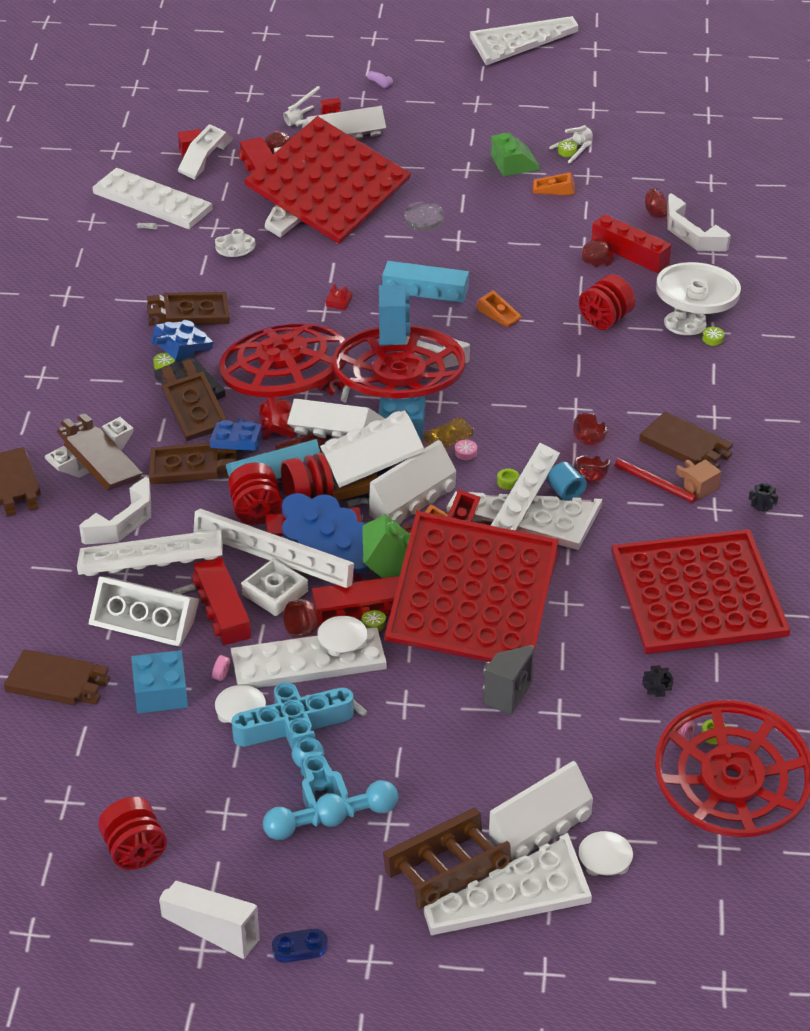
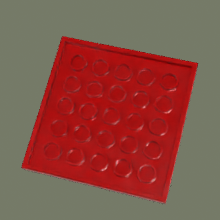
M316 116L245 178L244 185L340 244L410 179L411 173L324 119Z
M416 511L385 633V641L485 662H491L495 654L529 645L534 646L536 649L559 539Z
M750 529L612 545L611 553L645 654L789 637V625Z

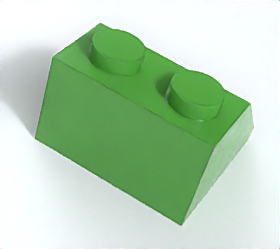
M500 133L499 135L491 136V157L503 176L540 170V166L528 146L511 133Z
M384 514L362 526L363 563L380 577L388 578L400 576L411 533L406 532L396 521H393Z

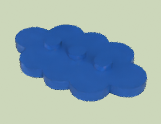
M296 493L287 496L283 500L282 513L286 520L283 522L282 533L285 539L354 563L353 573L361 574L370 570L363 563L362 526L365 523L357 522V517L353 510L340 508L336 498L330 495H319L311 500L304 494Z

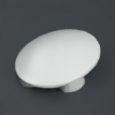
M235 229L232 231V234L217 237L215 239V248L221 255L238 257L251 252L256 246V241L252 236L245 234L242 229Z
M677 308L664 319L666 328L680 335L699 334L704 331L707 325L705 314L686 312Z
M349 616L332 617L323 622L318 629L320 644L328 649V653L332 656H340L342 653L362 649L366 646L367 629L356 618Z
M248 685L231 686L223 690L215 701L218 719L224 723H232V717L237 713L266 706L264 695L258 689Z
M600 831L584 838L579 846V858L589 875L625 874L632 862L633 850L629 842L619 834Z

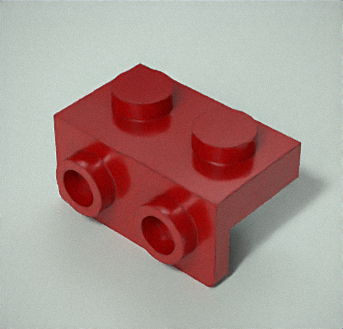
M270 396L266 402L260 405L258 414L260 415V424H262L263 439L267 440L272 432L291 439L296 434L294 432L295 429L287 424L292 403Z

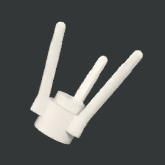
M319 86L310 91L297 103L288 107V111L283 113L284 120L288 126L295 124L298 127L305 122L306 119L301 120L303 119V114L314 109V106L311 105L303 110L297 107L320 90Z
M585 125L565 130V133L575 132L573 137L566 140L582 145L568 160L569 164L586 147L591 145L590 141L593 138V134ZM559 143L550 146L549 149L558 148Z

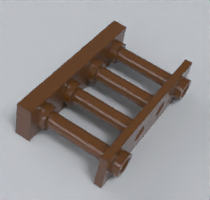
M475 807L383 851L385 872L390 877L403 872L415 885L416 907L419 910L428 904L435 903L438 899L452 892L454 893L468 886L469 883L475 880L478 881L488 876L490 872L496 869L505 868L508 863L512 862L511 846L508 841L494 846L482 834L481 813ZM471 838L485 851L473 858L459 845ZM450 850L459 859L461 864L448 869L436 855ZM427 861L439 875L425 881L413 867Z

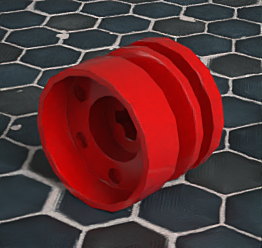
M608 274L581 293L579 297V309L582 316L591 326L599 330L610 328L619 319L633 311L635 307V295L632 288L622 277L615 274Z
M315 453L313 456L306 455L303 462L298 457L281 462V480L286 497L296 493L304 494L310 499L319 495H330L333 497V477L329 463L323 453Z
M253 462L244 464L231 473L228 479V488L235 515L240 521L245 524L260 525L266 523V515L280 513L282 497L276 475L271 467L263 463Z
M141 797L123 798L108 806L100 815L98 820L99 831L104 842L108 845V851L112 856L113 862L119 868L134 870L148 866L164 852L167 846L166 835L157 821L151 804L146 799Z

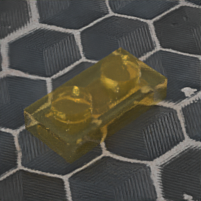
M462 417L424 432V440L429 445L439 440L444 448L473 436V428Z

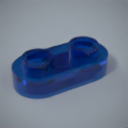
M320 929L281 933L272 941V954L276 960L283 963L319 958L328 949L327 935Z

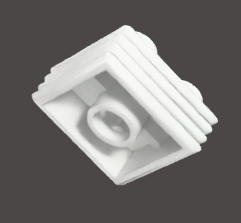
M272 559L241 582V587L243 588L242 595L274 616H277L308 592V579L278 560Z

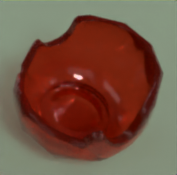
M276 131L265 138V143L272 154H274V148L282 147L291 137L287 133Z
M652 188L645 195V208L652 217L667 216V203L662 192L656 191L659 188Z
M602 239L590 241L582 248V260L596 268L602 263L610 266L614 261L612 247Z
M582 413L578 414L574 420L573 434L583 444L597 445L606 438L607 429L605 422L601 424L597 422L595 414Z
M599 455L594 458L579 456L574 461V468L581 475L585 476L586 482L597 483L603 480L610 467V460L606 459L605 462H602Z
M306 599L288 602L283 612L285 628L293 637L307 636L314 633L319 624V613L316 606Z

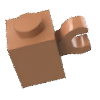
M686 460L685 468L680 465L676 467V474L684 478L683 488L697 495V499L700 500L719 489L721 471L707 460H703L696 465L690 460Z

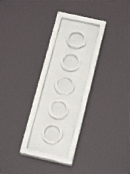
M115 168L93 186V193L189 230L212 211V203L119 168Z
M222 529L80 548L77 562L78 575L94 576L104 571L116 573L126 568L138 570L148 565L166 566L171 562L177 561L189 563L199 558L212 560L221 556L223 552Z
M366 628V646L362 649L342 653L340 656L330 655L328 649L320 644L318 636L231 648L237 685L262 688L275 686L283 682L295 683L387 669L378 629Z

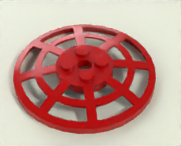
M289 323L267 327L242 337L227 348L219 362L220 375L228 387L245 395L281 397L314 389L336 376L333 368V358L326 355L327 342H340L341 344L345 339L335 330L316 324ZM293 331V332H288V333H284V334H280V335L277 334V332ZM306 332L315 337L303 338L299 335ZM266 335L269 337L267 339L262 340L261 342H254L257 339L264 337ZM320 342L319 351L308 349V344ZM256 348V353L244 358L246 349ZM239 350L237 362L226 368L225 363L233 352ZM307 356L312 357L308 361L300 365H297L298 363L302 362ZM257 359L262 366L259 369L248 363ZM320 360L330 364L321 373L305 380L301 374V371L312 367ZM341 361L340 370L344 368L346 362ZM241 367L246 372L256 376L252 384L237 380L230 373ZM270 368H273V369L287 368V369H280V370H269ZM292 374L295 381L294 383L284 385H261L264 377Z
M410 325V338L407 345H387L381 347L376 340L380 338L379 327L358 332L344 340L337 347L333 355V368L336 376L344 384L358 392L382 398H414L436 393L454 384L464 372L465 353L458 342L450 336L430 328ZM423 338L441 344L446 349L436 354L416 345L418 339ZM364 342H368L372 350L358 357L357 360L345 355L352 348ZM413 353H418V354L424 355V356L428 357V359L423 360L421 357H419V356H417V355H415V354H413ZM453 353L458 360L459 369L446 371L445 363L442 359ZM375 355L378 356L373 365L364 363L369 358ZM341 361L353 365L355 378H348L341 372ZM434 363L437 364L439 372H426V367ZM360 368L372 371L373 376L363 378L360 374ZM450 377L447 380L437 384L442 380V378ZM423 379H434L424 386L419 384ZM380 382L387 386L384 389L370 383ZM396 387L412 388L408 390H394Z
M715 700L701 703L676 716L660 736L655 754V773L661 792L679 815L706 831L737 838L769 834L794 820L803 810L810 797V751L806 742L788 721L762 706L736 700ZM722 713L744 714L764 722L757 733L742 728L725 727ZM704 715H712L714 728L698 734L690 741H687L677 732L685 723ZM773 727L779 730L792 743L798 752V758L784 762L779 751L766 740ZM727 736L741 737L751 742L747 748L728 743ZM716 737L718 747L712 749L707 755L696 748L702 742ZM670 739L682 749L678 760V775L663 774L662 771L663 755ZM760 747L765 749L776 764L763 766V763L756 755ZM689 755L702 764L700 775H686L685 768ZM803 767L804 788L799 802L785 798L784 795L788 785V771ZM734 770L740 776L730 777L726 774V771ZM779 774V788L776 794L762 788L765 777ZM666 784L681 785L687 798L699 809L693 815L685 810L673 798ZM689 785H703L711 795L703 803L694 795ZM755 796L769 802L763 808L750 813L746 802ZM720 800L734 803L738 814L717 811L714 807ZM777 806L791 810L787 817L769 826L756 829L753 823V819L768 814ZM709 814L723 820L741 821L745 830L722 828L703 820Z

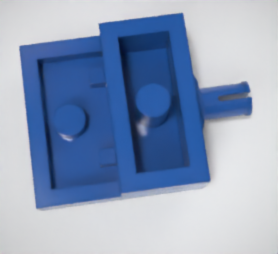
M188 320L155 324L151 338L153 345H159L175 360H182L191 355L193 356L195 351L211 350L214 343L193 322Z
M239 418L237 423H233L230 420L217 422L210 439V448L259 450L262 441V424H255L254 422L246 421L244 418L242 420Z

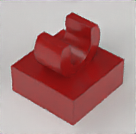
M339 98L321 100V115L341 112V101Z
M333 284L326 298V306L346 310L352 300V291H348L347 286L337 289L336 284Z
M335 376L317 388L320 391L326 388L327 392L333 395L336 392L333 385L342 390L345 384Z

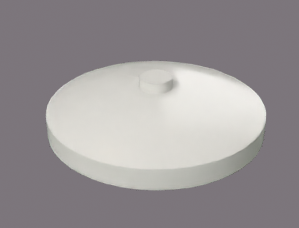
M686 262L674 264L663 269L657 277L656 291L659 297L672 307L691 313L712 314L726 311L735 306L740 297L741 286L731 273L722 268L705 263Z

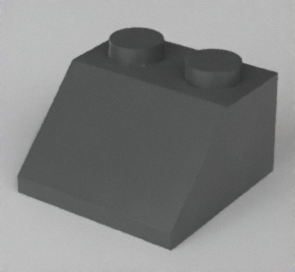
M529 645L496 653L491 662L488 661L483 669L485 682L482 688L484 705L512 715L533 682L534 646Z

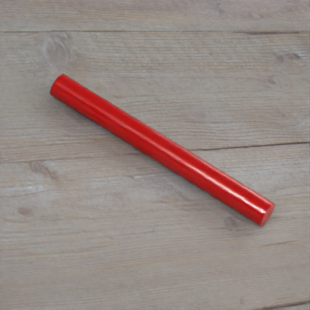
M618 458L615 461V467L686 501L694 503L697 499V495Z

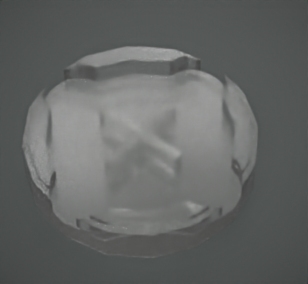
M424 201L416 202L406 208V212H404L405 223L416 230H432L443 223L444 211L435 203L429 205Z

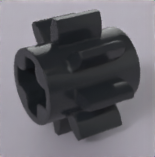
M760 483L755 485L754 490H750L749 500H751V507H754L756 510L766 512L772 510L773 504L777 505L779 495L776 494V488H773L770 484Z
M660 665L651 666V671H644L642 685L648 690V695L655 694L656 697H664L665 691H672L671 687L673 686L674 678L668 672V667L661 668Z

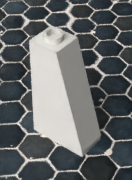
M175 881L160 896L159 903L163 918L242 959L246 958L260 940L257 905L179 881Z

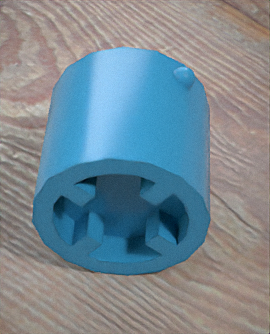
M561 462L555 465L547 476L548 485L560 496V500L572 501V498H579L587 487L585 476L581 475L568 462Z

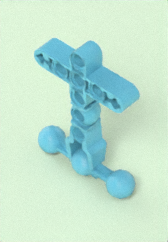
M283 682L274 689L275 704L240 712L232 717L233 741L236 745L245 747L286 737L292 749L293 762L301 768V774L304 776L302 792L306 809L292 812L285 807H274L268 810L263 819V829L269 838L285 840L292 836L296 827L313 823L316 827L319 823L327 827H336L343 823L347 816L354 817L356 811L370 808L376 813H388L397 805L399 799L397 788L385 780H377L370 784L365 794L348 798V792L341 774L337 771H332L329 767L327 760L324 758L323 745L315 739V733L312 730L346 722L353 717L354 703L351 690L337 688L300 697L294 684ZM326 789L328 793L321 796L316 802L314 798L315 790L323 791Z

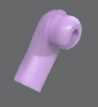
M370 71L367 74L369 80L376 82L382 88H388L393 85V79L390 76L385 77V75Z

